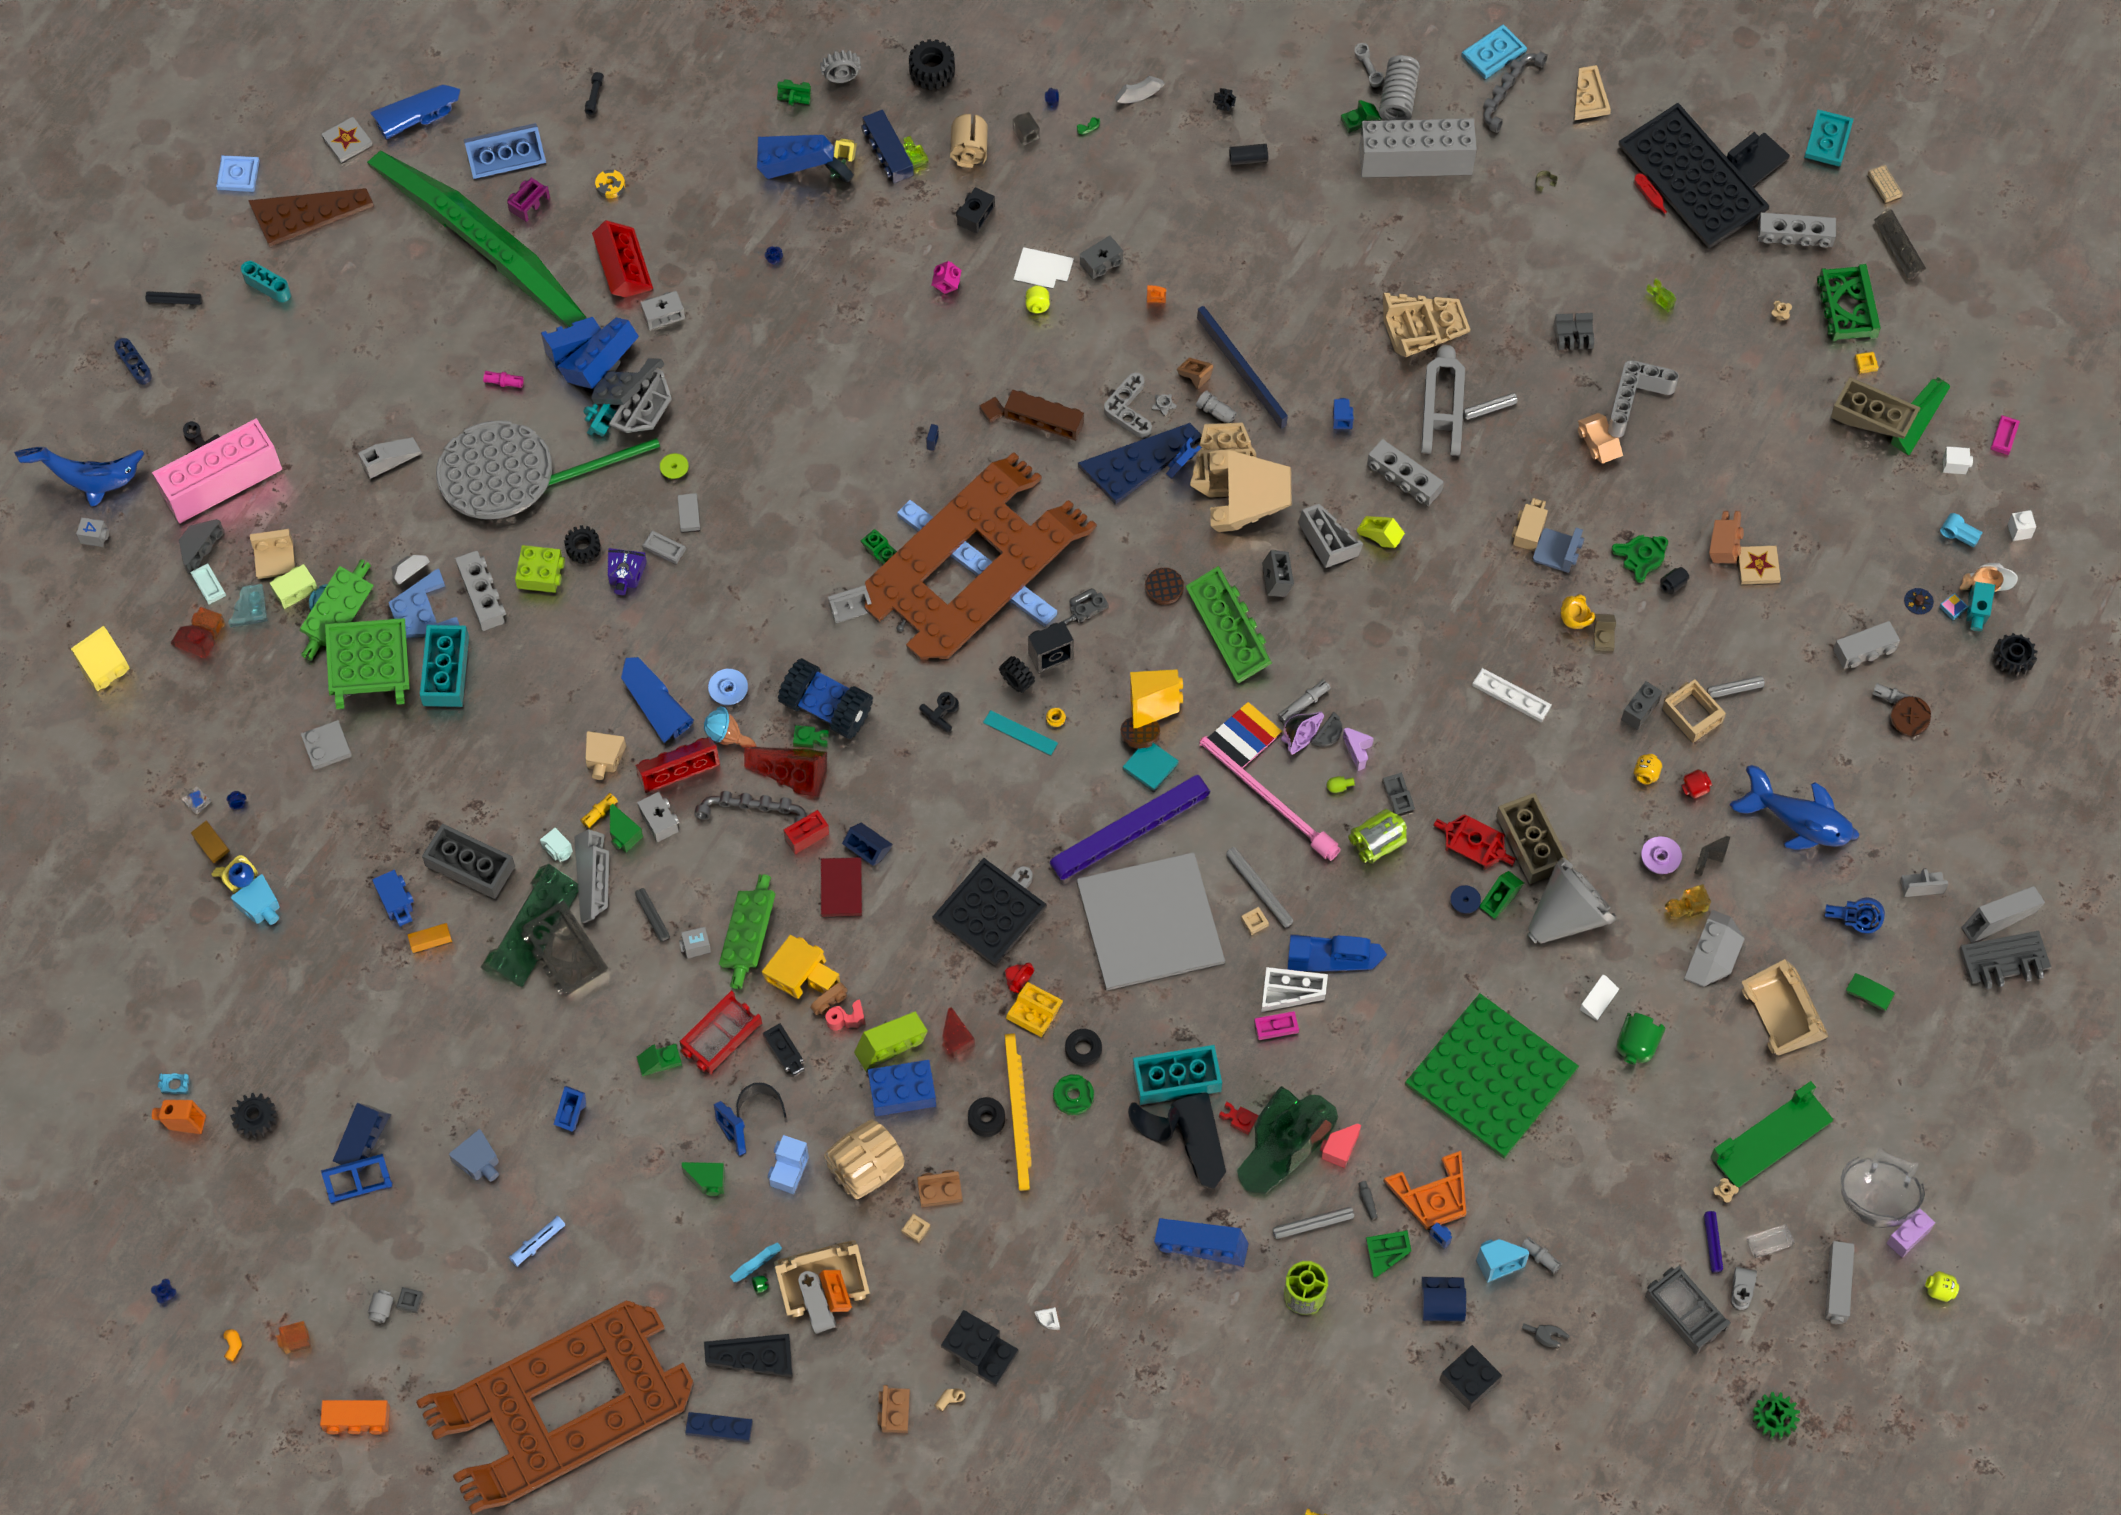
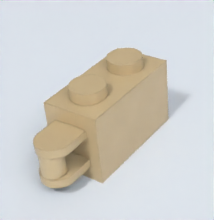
M1533 498L1531 505L1525 504L1524 510L1519 511L1517 517L1519 525L1518 527L1514 526L1511 536L1515 538L1514 546L1531 551L1536 550L1548 510L1544 509L1546 501Z

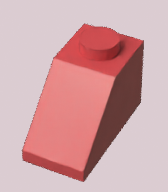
M1355 1124L1331 1133L1328 1140L1324 1139L1320 1147V1151H1322L1321 1159L1345 1168L1360 1134L1361 1125Z

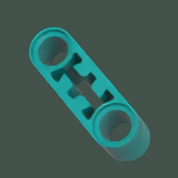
M246 261L241 265V272L246 284L278 302H286L290 299L291 292L285 279L254 261Z

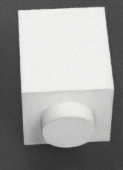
M1946 447L1943 454V473L1966 475L1968 468L1972 467L1973 464L1970 448Z
M2031 510L2012 513L2007 524L2012 541L2030 539L2036 529Z

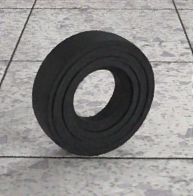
M1089 1029L1073 1031L1065 1042V1053L1068 1059L1079 1066L1093 1064L1098 1060L1102 1052V1042L1099 1036ZM1085 1040L1091 1044L1092 1048L1089 1053L1080 1054L1076 1051L1075 1046L1079 1041Z

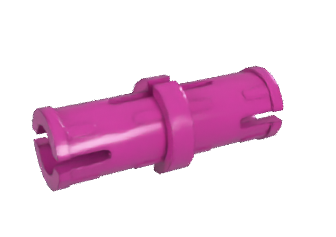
M485 371L483 382L498 384L500 387L512 386L522 388L524 377L510 375L507 372Z

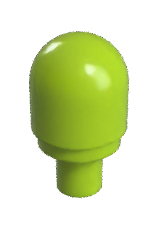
M1344 776L1332 777L1326 784L1328 791L1331 793L1344 792V790H1347L1346 787L1355 785L1354 778L1345 779Z

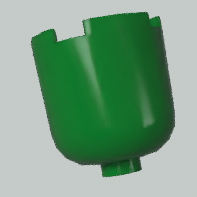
M1627 1013L1616 1045L1617 1051L1624 1057V1061L1631 1065L1649 1062L1653 1058L1666 1029L1664 1025H1655L1652 1023L1653 1018L1643 1014L1634 1013V1016H1631L1630 1013Z

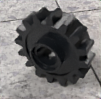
M2012 633L2011 636L2004 635L2003 639L1999 638L1993 649L1994 654L1992 657L1997 659L1995 665L2002 666L2001 671L2007 669L2008 675L2013 671L2018 676L2020 671L2026 674L2027 670H2032L2037 661L2036 655L2038 651L2034 650L2035 644L2029 641L2030 638H2025L2022 634L2015 635Z
M251 1093V1098L243 1095L244 1101L237 1100L238 1107H232V1111L235 1113L230 1115L232 1121H234L232 1125L234 1129L237 1128L238 1134L244 1133L246 1138L253 1136L254 1139H257V1136L260 1135L264 1137L267 1131H272V1125L277 1123L274 1119L278 1116L275 1111L276 1107L274 1103H271L272 1101L269 1097L264 1099L262 1093L258 1097ZM253 1114H258L256 1118L250 1119Z

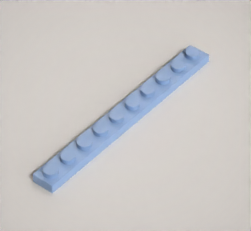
M911 500L897 512L899 518L918 532L933 518V516ZM966 541L950 555L976 576L981 574L992 563L990 559ZM1025 586L1009 600L1044 627L1057 615L1055 608Z

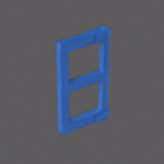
M383 1154L321 1170L330 1203L392 1187V1181ZM379 1162L384 1182L362 1187L357 1168ZM351 1170L357 1189L335 1195L329 1176Z

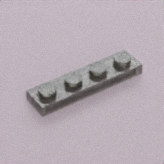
M1888 208L1874 219L1907 278L1912 280L1924 271L1926 267L1892 209Z

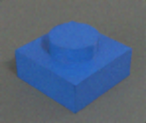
M1438 1222L1431 1227L1430 1235L1445 1249L1451 1243V1232L1446 1226H1441Z

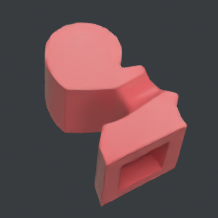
M860 999L853 1003V1013L851 1015H848L840 1006L829 1009L825 1015L828 1028L838 1031L844 1026L847 1029H859L862 1025H865Z

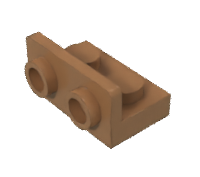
M946 1170L942 1174L935 1175L933 1173H925L917 1177L921 1208L963 1202L958 1171Z
M883 1385V1391H879V1404H882V1412H878V1425H881L882 1432L908 1433L910 1389L888 1388V1385Z

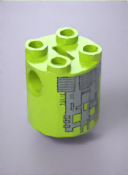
M1384 809L1367 819L1362 825L1352 828L1348 839L1360 851L1358 855L1361 861L1373 864L1381 856L1388 855L1406 844L1407 826L1401 816L1388 809Z
M1301 1261L1289 1269L1285 1280L1284 1299L1286 1306L1292 1311L1299 1314H1315L1323 1306L1328 1288V1277L1325 1270L1319 1264L1312 1261Z

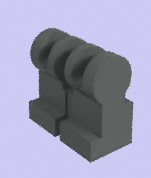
M1573 313L1555 315L1554 329L1558 350H1564L1565 343L1568 344L1569 350L1574 349L1575 339L1573 334L1577 336L1576 343L1579 350L1583 349L1584 342L1587 344L1588 349L1594 348L1593 313H1576L1574 321Z

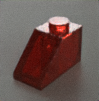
M195 625L180 627L171 641V645L205 659L215 644L211 632Z
M949 1008L942 1035V1048L947 1055L951 1054L956 1059L975 1046V1039L953 1008Z

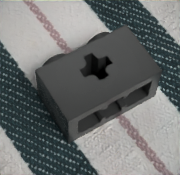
M1111 235L1080 253V265L1092 279L1104 275L1107 270L1119 266L1123 261V249Z
M1270 550L1262 562L1267 595L1286 597L1294 586L1289 552Z
M1645 681L1625 707L1621 720L1638 730L1659 703L1662 691Z

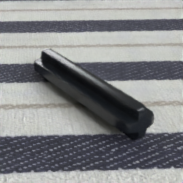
M147 291L145 296L146 302L193 305H200L202 303V296L197 293Z

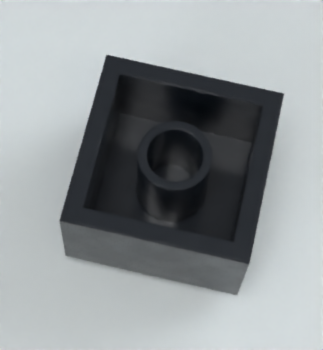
M1064 621L1053 623L1041 631L1036 630L1028 636V654L1038 673L1074 658V639Z
M1471 1345L1441 1373L1440 1381L1470 1411L1500 1383L1502 1374Z

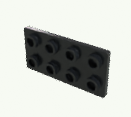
M1755 132L1727 154V158L1752 186H1755L1790 157L1766 133L1758 136Z

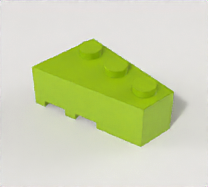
M915 1011L864 1031L854 1053L864 1070L868 1072V1069H873L911 1047H916L923 1043L928 1031Z

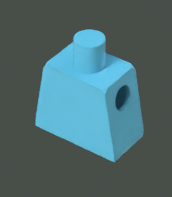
M262 874L255 878L249 886L243 887L231 896L234 906L256 924L265 919L272 925L279 920V916L275 912L280 907Z

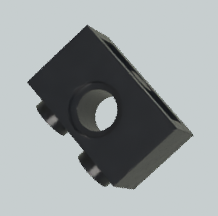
M975 187L972 193L969 192L967 194L964 205L960 206L956 212L957 225L977 234L995 207V196Z

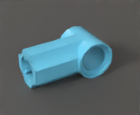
M1950 513L1940 528L1941 534L1946 538H1957L1973 548L1983 533L1966 524L1964 519L1956 513Z

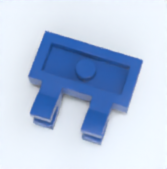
M1191 437L1180 448L1177 456L1168 465L1170 469L1166 474L1171 479L1202 448L1200 445L1195 449L1191 448L1190 443L1193 441Z

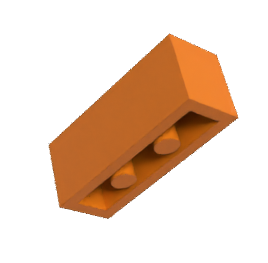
M322 1400L320 1426L324 1432L332 1435L339 1434V1432H347L354 1435L361 1432H369L375 1435L382 1434V1432H388L390 1405L387 1400Z

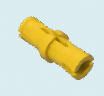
M608 793L598 804H594L592 806L593 809L580 819L581 823L587 829H590L597 820L606 816L610 806L617 804L618 800L614 795L612 796L611 793Z

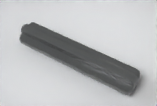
M644 888L637 890L635 896L661 942L670 938L669 932Z

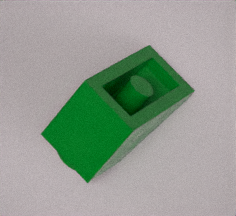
M612 804L610 806L611 843L618 850L622 849L627 853L643 837L642 829Z
M1510 871L1503 873L1498 877L1479 907L1494 919L1497 918L1516 897L1524 882Z
M682 1162L683 1174L702 1193H706L708 1196L724 1194V1163Z

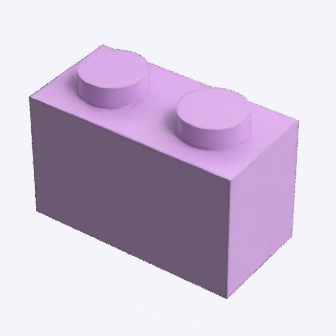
M1919 1208L1890 1236L1887 1244L1903 1258L1931 1231L1935 1222Z

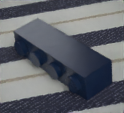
M883 109L862 117V132L865 136L869 137L870 147L872 150H876V157L880 164L883 163L887 178L890 177L894 184L914 176L913 164Z

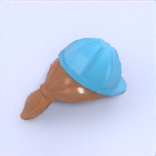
M718 707L705 718L704 731L715 743L719 742L723 745L736 743L746 749L756 748V743L750 737L743 736L740 733L737 722L725 707Z

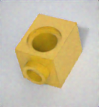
M818 963L807 977L808 986L822 994L840 983L839 973L821 963Z

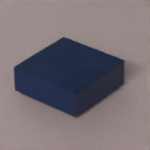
M931 424L926 439L927 450H935L939 437L938 425Z

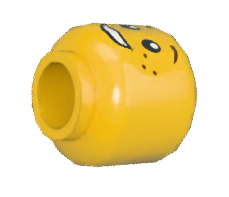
M1654 754L1642 755L1637 759L1634 775L1642 784L1654 783L1660 776L1662 763Z

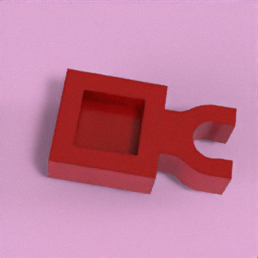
M1226 1101L1224 1108L1229 1109L1230 1112L1225 1114L1221 1111L1219 1118L1231 1120V1127L1249 1135L1259 1115L1242 1106L1236 1110L1231 1103Z

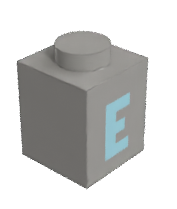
M705 927L681 932L683 940H679L681 952H686L687 959L711 953Z

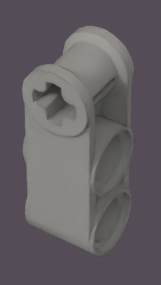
M811 1271L801 1273L798 1282L815 1333L818 1334L836 1327L833 1313L829 1310L819 1276ZM807 1276L814 1278V1281L811 1282L812 1286L804 1283L807 1280Z

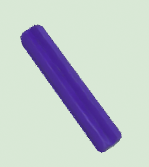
M1707 1211L1704 1214L1711 1271L1721 1272L1723 1270L1717 1216L1715 1211Z

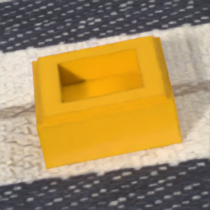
M1874 352L1855 354L1854 359L1859 374L1878 371L1879 367Z

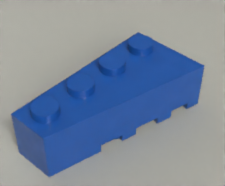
M824 135L758 137L757 169L767 179L833 161L834 146Z
M616 317L557 367L567 383L593 389L639 336L629 320Z
M1159 1218L1154 1240L1158 1249L1164 1253L1174 1252L1244 1267L1249 1245L1241 1228Z

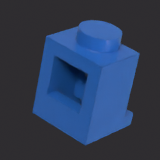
M1334 399L1333 429H1352L1354 416L1353 407H1350L1349 399Z

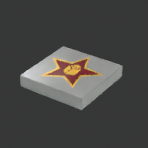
M354 117L321 134L324 141L341 163L373 145Z

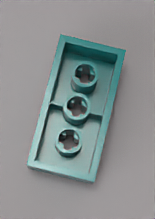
M427 625L420 698L423 706L463 707L469 634L466 626Z
M1215 1045L1133 1058V1072L1140 1105L1222 1091V1079Z

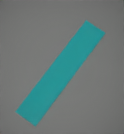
M991 710L983 723L1049 755H1052L1058 745V742Z

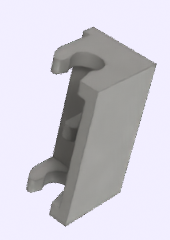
M865 585L828 596L829 607L835 623L869 614L865 610V599L868 605L872 603Z

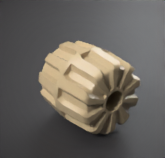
M873 1119L845 1134L824 1154L827 1167L831 1173L835 1174L836 1182L839 1185H843L845 1192L848 1195L851 1194L854 1199H860L882 1186L904 1167L905 1162L901 1149L892 1135L883 1125Z

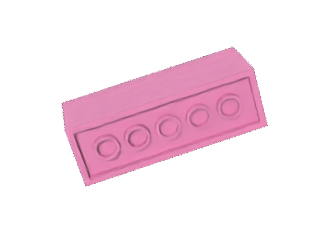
M256 418L152 473L163 499L180 524L281 471L282 467L274 445Z

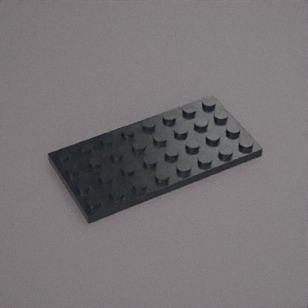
M1676 103L1619 140L1618 145L1709 249L1760 216L1761 212L1765 213L1769 210V204L1679 103Z

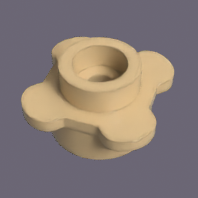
M1775 301L1773 304L1774 310L1771 312L1772 316L1778 320L1789 319V311L1792 309V305Z
M1727 1178L1721 1179L1719 1186L1713 1190L1714 1194L1726 1203L1731 1202L1733 1195L1739 1191L1738 1187L1729 1183Z

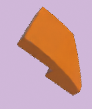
M1147 285V302L1166 303V288Z

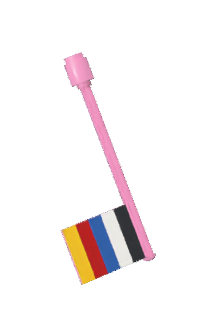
M1247 702L1209 737H1202L1199 745L1205 747L1308 836L1312 842L1311 847L1325 859L1333 860L1341 850L1338 847V843L1324 831L1321 833L1314 831L1243 769L1283 732L1253 705Z

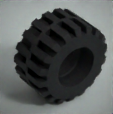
M927 39V42L921 41L920 45L916 44L914 49H911L909 55V72L912 81H915L917 86L921 85L923 89L928 87L929 90H933V88L941 89L940 86H947V82H951L952 77L955 75V57L951 47L946 46V43L943 41L940 43L936 39L935 41ZM930 62L939 64L935 67L925 66V64Z

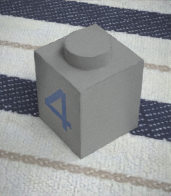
M81 518L76 535L80 544L103 547L105 540H108L109 529H107L105 522L102 520Z

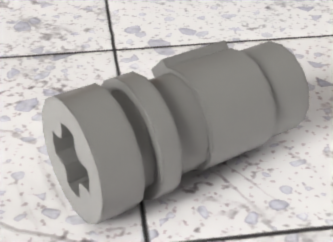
M1207 390L1202 393L1196 403L1198 408L1204 409L1206 413H1211L1212 416L1224 423H1232L1237 415V412L1225 403L1217 400V397L1215 395L1212 396V393Z

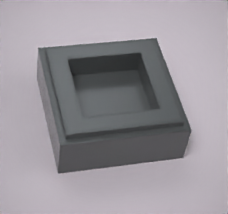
M402 1287L396 1308L418 1314L424 1295L423 1292Z

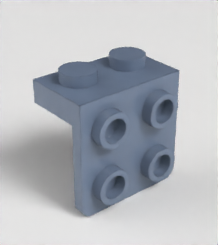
M1548 528L1543 529L1533 561L1569 573L1572 564L1576 565L1579 556L1576 553L1577 549H1581L1585 538L1582 537L1583 529L1575 528L1573 536Z

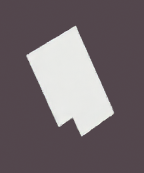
M1023 247L1013 280L1054 288L1056 279L1068 280L1074 258Z

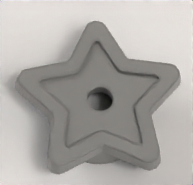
M1171 394L1155 395L1156 403L1152 406V409L1160 410L1166 416L1168 411L1175 409L1177 405L1172 402Z

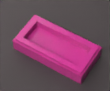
M2001 415L1990 450L2009 455L2020 421Z

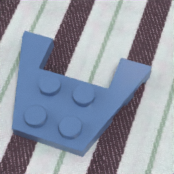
M439 569L434 570L388 602L394 619L405 618L406 638L426 637L427 625H459L457 617L437 623L426 595L427 592L445 587Z

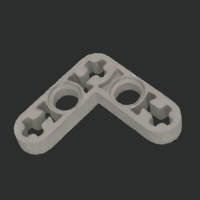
M1132 373L1105 402L1104 413L1108 418L1135 436L1144 439L1151 435V422L1128 407L1144 388V377L1140 373ZM1137 380L1139 381V384H1138V383H1135V384L1132 386V381H1134V382H1136ZM1127 392L1130 396L1122 399L1119 397V394ZM1116 405V410H1109V407L1113 408ZM1130 415L1133 417V420L1125 422L1123 417Z

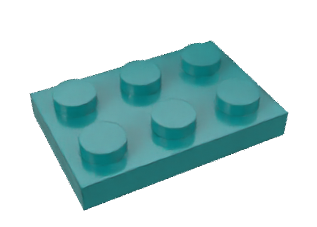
M1818 109L1804 158L1841 167L1854 118Z

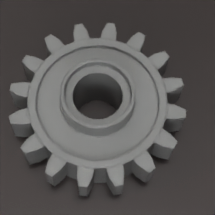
M844 50L840 53L834 51L833 55L827 54L828 58H823V62H820L822 75L825 76V79L834 83L848 82L859 74L858 70H861L860 58L857 57L856 53L851 54V51L844 53Z

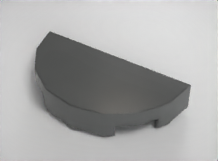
M1335 712L1331 714L1313 738L1312 744L1319 747H1327L1339 740L1342 734V723L1340 717Z

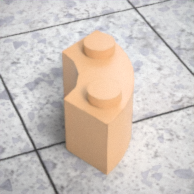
M1596 413L1578 421V433L1581 438H1584L1594 460L1597 459L1603 464L1623 456L1619 438L1613 437L1608 433L1609 424L1606 416Z

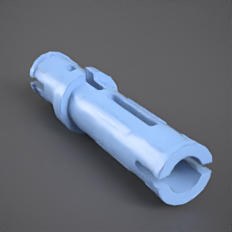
M556 1216L530 1240H525L522 1243L523 1246L509 1256L511 1262L518 1267L530 1255L533 1256L536 1250L560 1229L565 1227V1223L559 1216Z

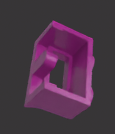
M532 177L528 181L524 180L516 194L512 193L508 197L509 211L527 222L529 220L527 211L531 207L535 210L539 208V198L542 195L546 199L550 198L548 186H544ZM534 189V191L525 199V197Z

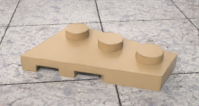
M1597 65L1579 68L1574 120L1609 115L1611 109Z

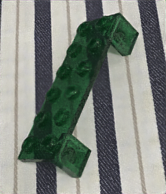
M550 864L541 866L530 883L534 888L499 947L490 950L480 967L486 972L491 970L497 971L519 987L524 985L578 893L579 884Z

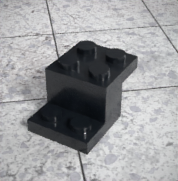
M965 1310L962 1311L941 1344V1348L960 1359L961 1367L996 1387L1019 1352L1018 1348L1000 1339V1330Z

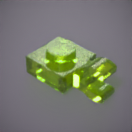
M911 136L904 138L905 151L913 164V169L927 164L928 157L921 144L915 146Z
M1655 279L1653 284L1656 287L1654 288L1648 284L1646 290L1656 297L1655 301L1669 313L1674 309L1676 298L1671 291L1661 287L1662 284L1658 279Z

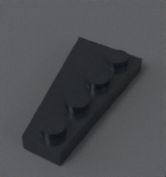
M789 1334L704 1342L706 1365L793 1377Z

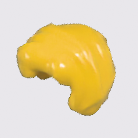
M1581 594L1568 596L1562 601L1560 615L1567 627L1582 629L1594 622L1595 613L1591 612L1587 606L1585 596Z

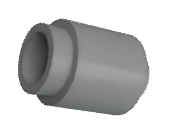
M378 1290V1293H373L368 1309V1319L385 1323L386 1318L389 1317L394 1300L390 1296V1292Z

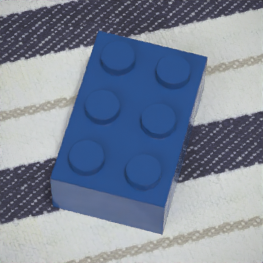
M929 1060L868 1069L875 1117L936 1107V1096Z

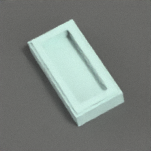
M208 563L190 572L208 605L226 596Z

